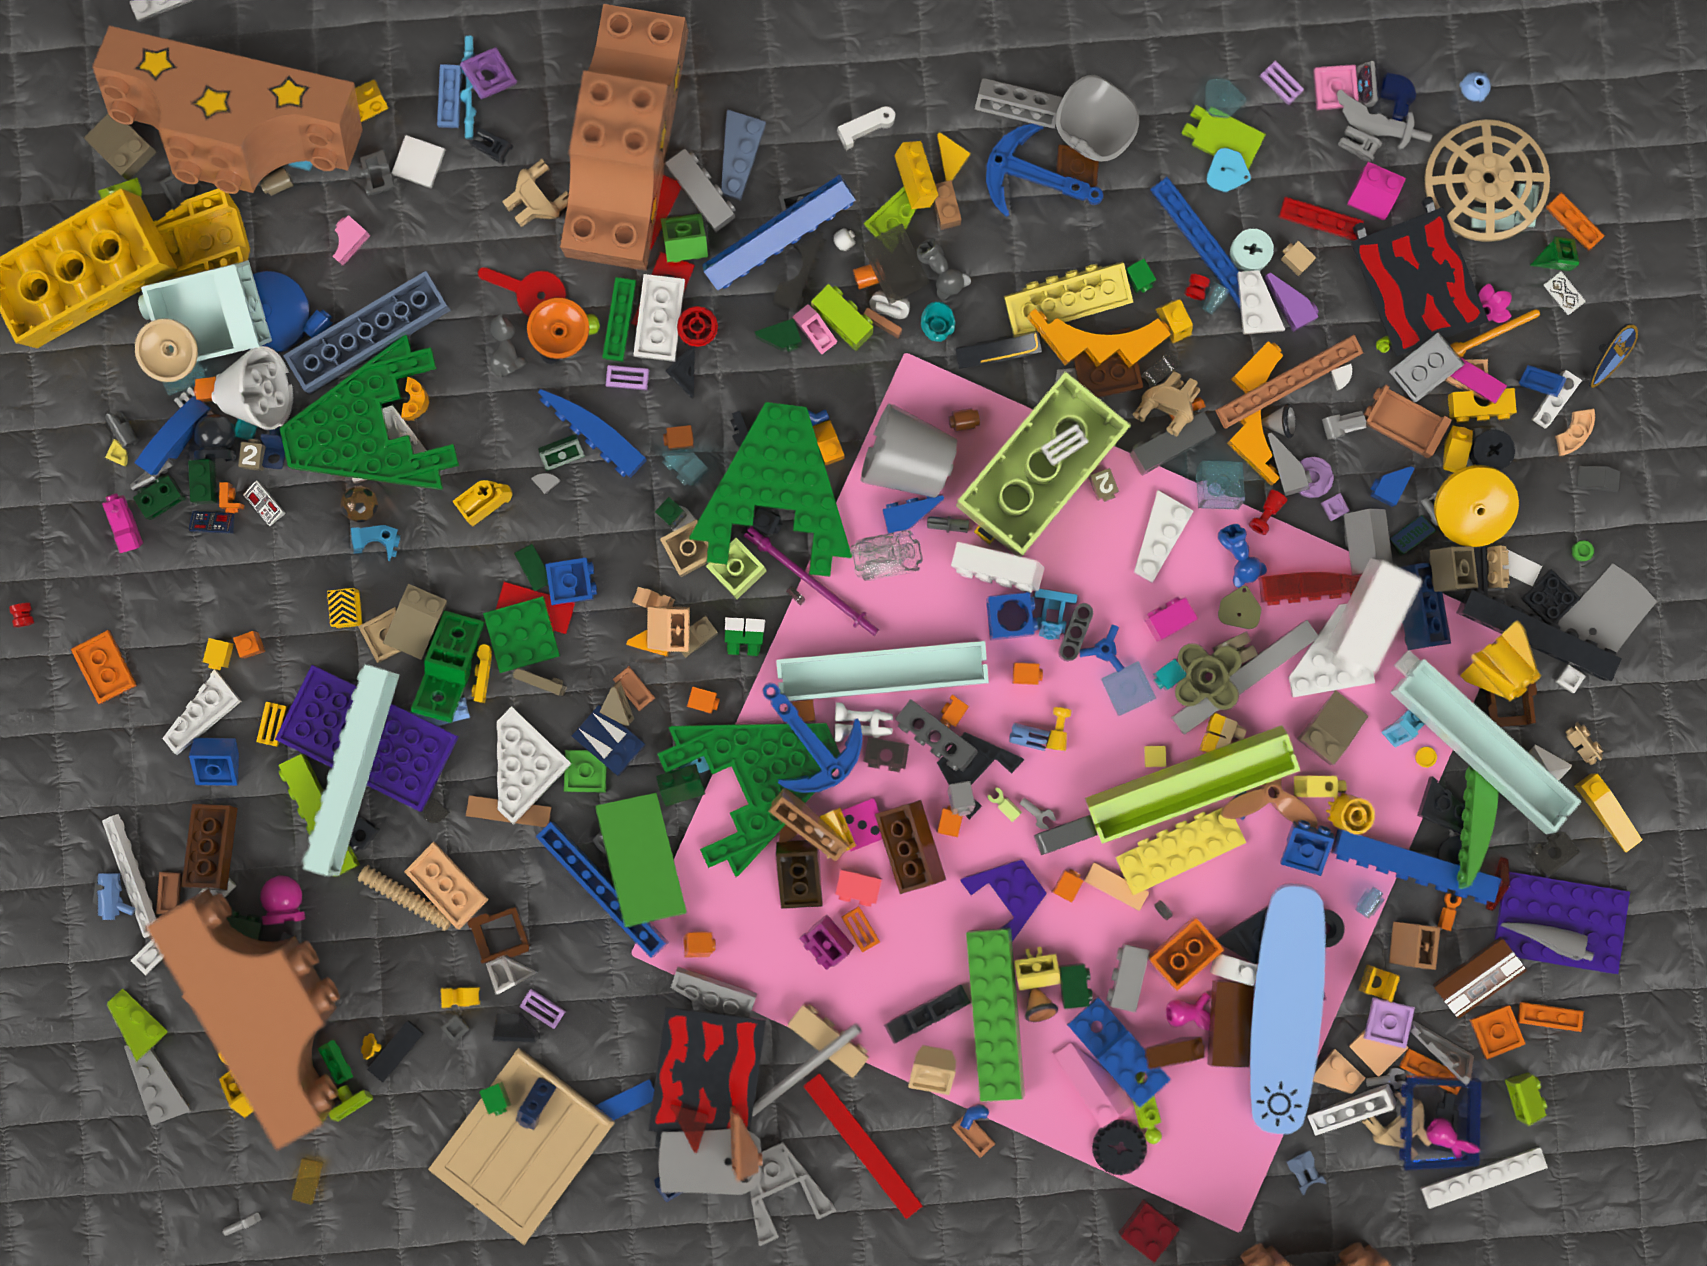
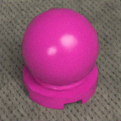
M278 875L269 879L262 887L260 896L262 906L268 912L266 916H262L263 925L305 920L304 911H299L298 909L302 903L300 885L288 876Z

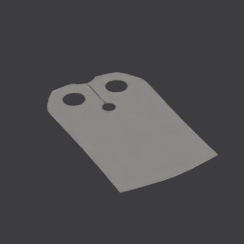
M1612 563L1595 584L1559 620L1558 626L1561 627L1560 630L1563 632L1573 628L1577 631L1579 639L1586 641V639L1598 644V648L1603 650L1608 648L1617 653L1657 601L1640 582ZM1590 628H1595L1597 633L1590 635Z
M731 1129L662 1132L659 1152L661 1192L742 1195L751 1191L760 1183L761 1168H759L758 1173L752 1175V1179L749 1182L736 1181L732 1171V1164L728 1166L724 1162L726 1158L732 1159ZM748 1131L758 1153H761L760 1139Z

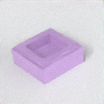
M1341 493L1321 503L1330 521L1350 511Z

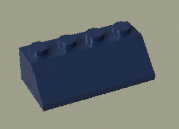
M1430 563L1398 567V569L1422 580L1401 621L1404 626V639L1407 649L1414 650L1451 644L1442 591L1434 592Z

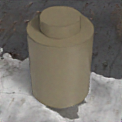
M285 167L267 174L262 179V182H260L264 193H269L270 196L294 186Z

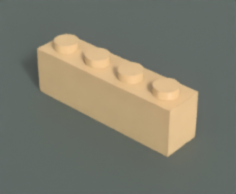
M803 1004L788 1022L787 1026L820 1051L844 1031L842 1030L839 1033L833 1028L835 1024L827 1017L822 1019L817 1015L819 1011L811 1004L808 1006ZM849 1041L828 1059L854 1078L869 1059V1056L866 1054L868 1051L858 1043L856 1046Z

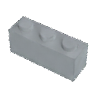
M1123 944L1122 948H1118L1116 960H1119L1118 967L1113 969L1111 978L1114 981L1113 989L1109 988L1107 994V1001H1110L1109 1005L1111 1007L1136 1013L1150 952L1148 949Z

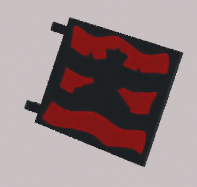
M1431 196L1424 198L1421 202L1426 214L1368 236L1366 235L1363 223H1358L1353 227L1357 240L1352 241L1351 245L1396 357L1418 349L1438 332L1444 338L1488 322L1443 207L1435 210L1434 201Z
M670 1007L665 1008L649 1131L657 1132L656 1147H660L662 1132L731 1129L730 1106L735 1107L746 1129L750 1131L766 1019Z

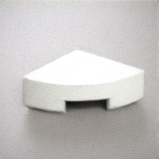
M1351 364L1330 371L1337 391L1346 386L1352 376Z

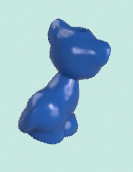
M1232 524L1219 531L1218 540L1238 560L1234 567L1233 584L1239 588L1245 583L1255 582L1259 576L1266 574L1267 568L1258 558L1249 557V546L1245 540L1247 536L1246 530L1241 528L1239 524Z

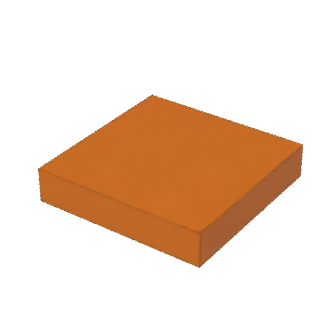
M1508 1004L1469 1019L1485 1059H1490L1525 1045L1511 1006Z

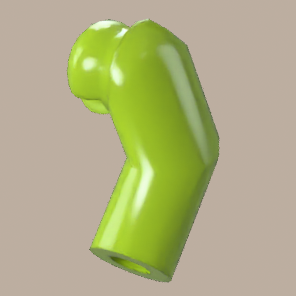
M1388 336L1380 338L1376 342L1377 350L1381 353L1389 351L1391 343Z

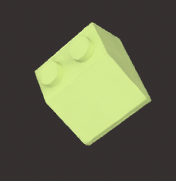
M737 538L730 543L727 565L709 563L706 566L736 599L767 572L758 559Z

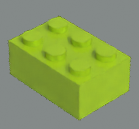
M828 284L811 301V306L844 341L857 351L872 336L873 322L867 315L864 314L862 316L858 313V307L851 300L847 302L838 287L835 285L831 287Z

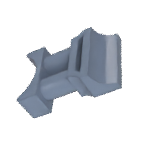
M1310 1150L1286 1162L1289 1170L1296 1175L1300 1183L1298 1188L1303 1195H1305L1306 1189L1313 1183L1326 1184L1324 1177L1319 1175L1315 1168V1159ZM1305 1170L1308 1171L1311 1177V1180L1309 1181L1307 1180L1303 1172Z

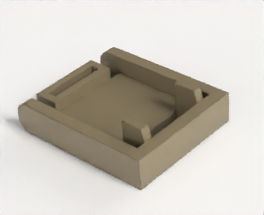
M516 669L513 673L515 679L560 696H564L567 689L563 685L562 680L554 677L551 681L521 669Z

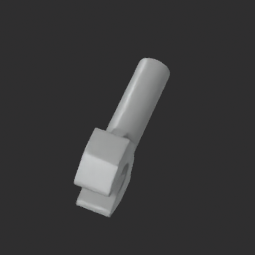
M1025 797L1019 803L1036 817L1037 822L1035 825L1041 829H1049L1043 823V817L1048 816L1051 820H1056L1050 809L1041 811Z
M1391 1067L1387 1075L1366 1078V1085L1368 1087L1389 1083L1394 1089H1400L1406 1084V1081H1395L1394 1077L1397 1074L1405 1073V1071L1397 1067Z
M259 1213L252 1214L241 1221L223 1228V1234L227 1236L256 1224L258 1221H261Z

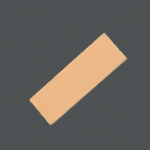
M1096 863L1092 864L1084 879V882L1137 911H1140L1149 892L1144 890L1132 895L1125 879Z

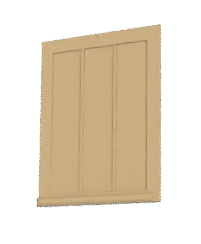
M518 1048L491 1084L493 1086L503 1082L511 1102V1106L506 1108L507 1112L495 1116L494 1113L488 1115L481 1098L428 1170L525 1245L615 1122L524 1050ZM542 1078L556 1086V1090L542 1111L535 1130L523 1128L516 1121L517 1112L536 1080Z

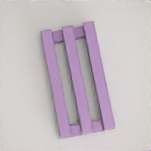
M1276 61L1260 75L1288 105L1304 90ZM1273 69H1275L1296 90V92ZM1268 74L1291 95L1290 98L1267 76Z
M608 365L606 387L647 390L649 369ZM611 371L644 373V377L611 374ZM611 379L641 381L643 384L611 382Z
M532 988L519 1006L553 1029L556 1028L566 1010ZM531 995L536 997L546 1005L550 1006L557 1012H559V1015H556L546 1007L542 1006L541 1004L530 998ZM529 1002L554 1018V1023L527 1006L526 1003Z

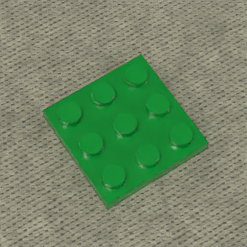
M544 597L483 613L500 673L560 657Z

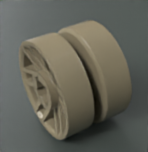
M1247 631L1213 647L1214 652L1225 646L1234 647L1240 652L1242 663L1258 655L1254 645L1245 648V645L1251 642Z

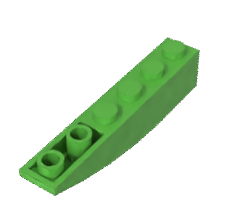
M1471 766L1468 767L1465 773L1467 788L1464 791V800L1466 801L1465 809L1462 813L1464 826L1460 835L1462 849L1459 852V861L1461 863L1457 874L1459 889L1471 886L1481 867L1493 832L1498 804V790Z

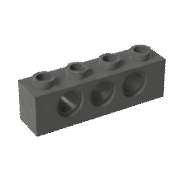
M911 699L895 718L899 722L898 727L905 733L910 731L916 735L913 738L922 746L925 743L932 748L930 752L939 759L941 756L947 759L948 762L946 764L955 771L960 769L963 772L978 753L973 746ZM918 720H923V728L919 730L915 729V722ZM933 733H940L941 737L937 742L930 740ZM950 745H956L957 751L952 755L947 754V748Z

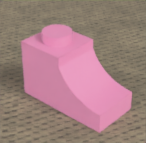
M349 215L346 218L340 219L335 229L339 236V245L333 257L341 265H344L370 237V234Z
M807 304L792 316L801 331L808 337L821 355L837 343V340L824 321L810 305Z

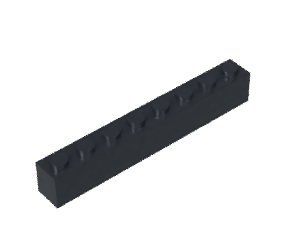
M1474 588V590H1467L1456 612L1457 614L1500 634H1503L1518 620L1524 627L1531 648L1603 681L1613 680L1622 658L1616 656L1615 651L1608 648L1600 649L1597 647L1598 644L1587 639L1583 641L1574 632H1563L1560 630V626L1551 622L1546 624L1537 615L1530 614L1528 616L1522 613L1523 609L1511 605L1509 607L1504 605V600L1497 597L1491 599L1485 596L1486 592Z

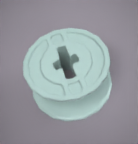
M1247 229L1242 231L1233 241L1230 247V258L1238 270L1243 272L1260 271L1271 260L1274 245L1271 238L1264 231ZM1250 247L1254 248L1253 251L1255 253L1253 255L1249 254L1250 251L1248 249Z

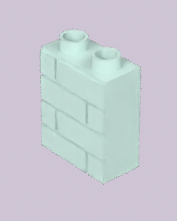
M249 260L141 287L143 295L139 296L138 304L142 316L146 320L151 319V322L166 318L176 320L185 325L196 340L198 347L197 361L260 347L272 341ZM169 345V350L173 352L174 347Z

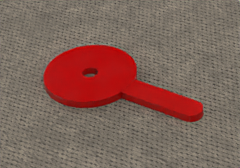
M482 267L478 271L480 279L517 293L518 305L528 317L540 303L552 298L566 299V290L563 283L550 272H533L522 281H519L486 267ZM540 292L545 293L544 299H538Z

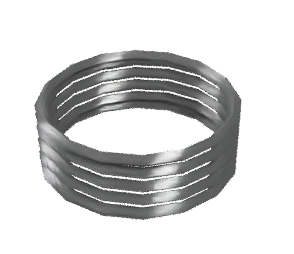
M1161 900L1154 904L1156 910L1165 920L1173 916L1170 909Z

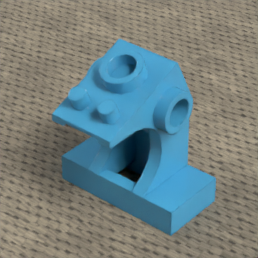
M386 525L351 528L354 554L362 553L364 547L370 542H380L387 550L388 561H391V556L396 557L397 551L393 550V548H398L401 535H397L398 529ZM387 534L389 538L384 539L382 535Z
M1039 589V591L1034 592V598L1044 600L1042 615L1037 617L1039 636L1048 640L1059 639L1061 633H1065L1066 621H1063L1065 603L1075 605L1077 595ZM1047 609L1059 610L1057 622L1046 621Z

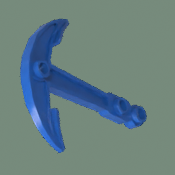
M1024 125L1006 134L993 148L988 159L986 173L988 191L994 205L1006 217L1010 214L1005 202L1004 186H1002L1005 174L1059 190L1064 195L1081 201L1087 200L1092 205L1101 203L1103 191L1099 187H1090L1088 183L1071 177H1063L1012 156L1019 144L1022 146L1033 134L1044 128L1041 125ZM1001 157L1003 160L1002 162L997 163L995 161V158ZM1078 185L1080 188L1079 190L1074 191L1072 189V186ZM1098 192L1099 196L1097 198H1093L1091 196V193Z
M767 683L762 689L763 696L771 700V706L782 720L790 725L821 768L819 772L809 778L805 775L795 779H779L778 784L787 789L803 793L820 792L842 782L850 774L859 759L862 747V729L859 719H854L851 733L844 744L846 748L835 758L799 717L798 711L788 698L780 693L779 687L774 683ZM770 687L774 688L772 695L767 694V689ZM781 704L787 705V709L785 711L780 710ZM837 768L838 774L833 776L831 771Z

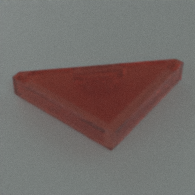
M1501 857L1495 877L1501 878L1495 903L1487 901L1486 909L1493 911L1509 888V861L1507 858Z
M671 1104L670 1107L693 1152L697 1153L709 1115Z

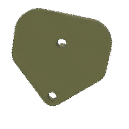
M1242 586L1221 600L1218 618L1226 625L1253 629L1259 623L1262 609L1247 586Z

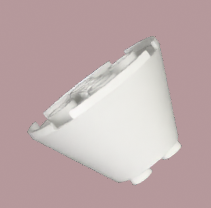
M266 346L252 348L224 372L216 376L212 400L215 404H218L224 413L263 429L272 430L283 426L290 416L293 405L292 384H288L286 373H289L288 368L280 355L273 349Z

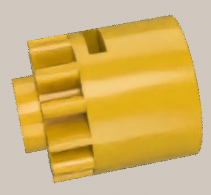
M1341 793V796L1334 797V802L1328 801L1331 809H1326V813L1330 814L1327 820L1333 822V826L1353 834H1362L1372 826L1375 812L1373 806L1367 800Z

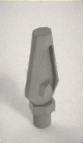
M168 458L157 475H150L144 472L130 485L131 489L136 491L154 482L161 474L168 472L167 469L173 466V462Z

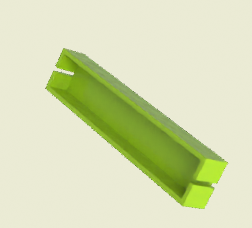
M1283 725L1086 797L1085 800L1103 844L1300 771L1289 736Z

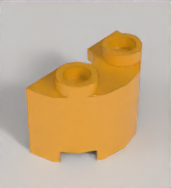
M407 377L405 391L410 395V400L407 403H403L401 418L405 421H413L426 412L429 405V396L419 382Z

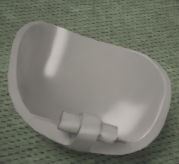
M1087 75L1072 84L1065 93L1057 110L1056 127L1062 139L1083 156L1095 161H1109L1119 156L1136 136L1139 127V110L1134 101L1116 86L1099 76Z

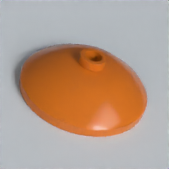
M552 298L540 303L532 311L527 323V333L532 346L540 354L549 358L562 359L576 354L585 345L589 336V321L586 313L577 303L565 298ZM563 330L562 335H557L556 332Z

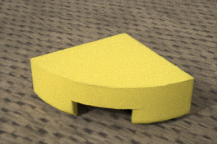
M114 439L105 458L126 467L128 462L127 451L122 448L119 441Z

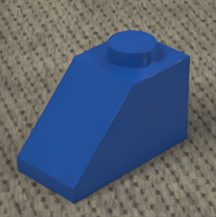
M1408 467L1383 475L1379 479L1375 478L1370 487V490H1372L1370 496L1391 507L1397 505L1415 468Z

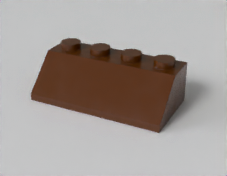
M921 800L875 814L900 894L946 880Z

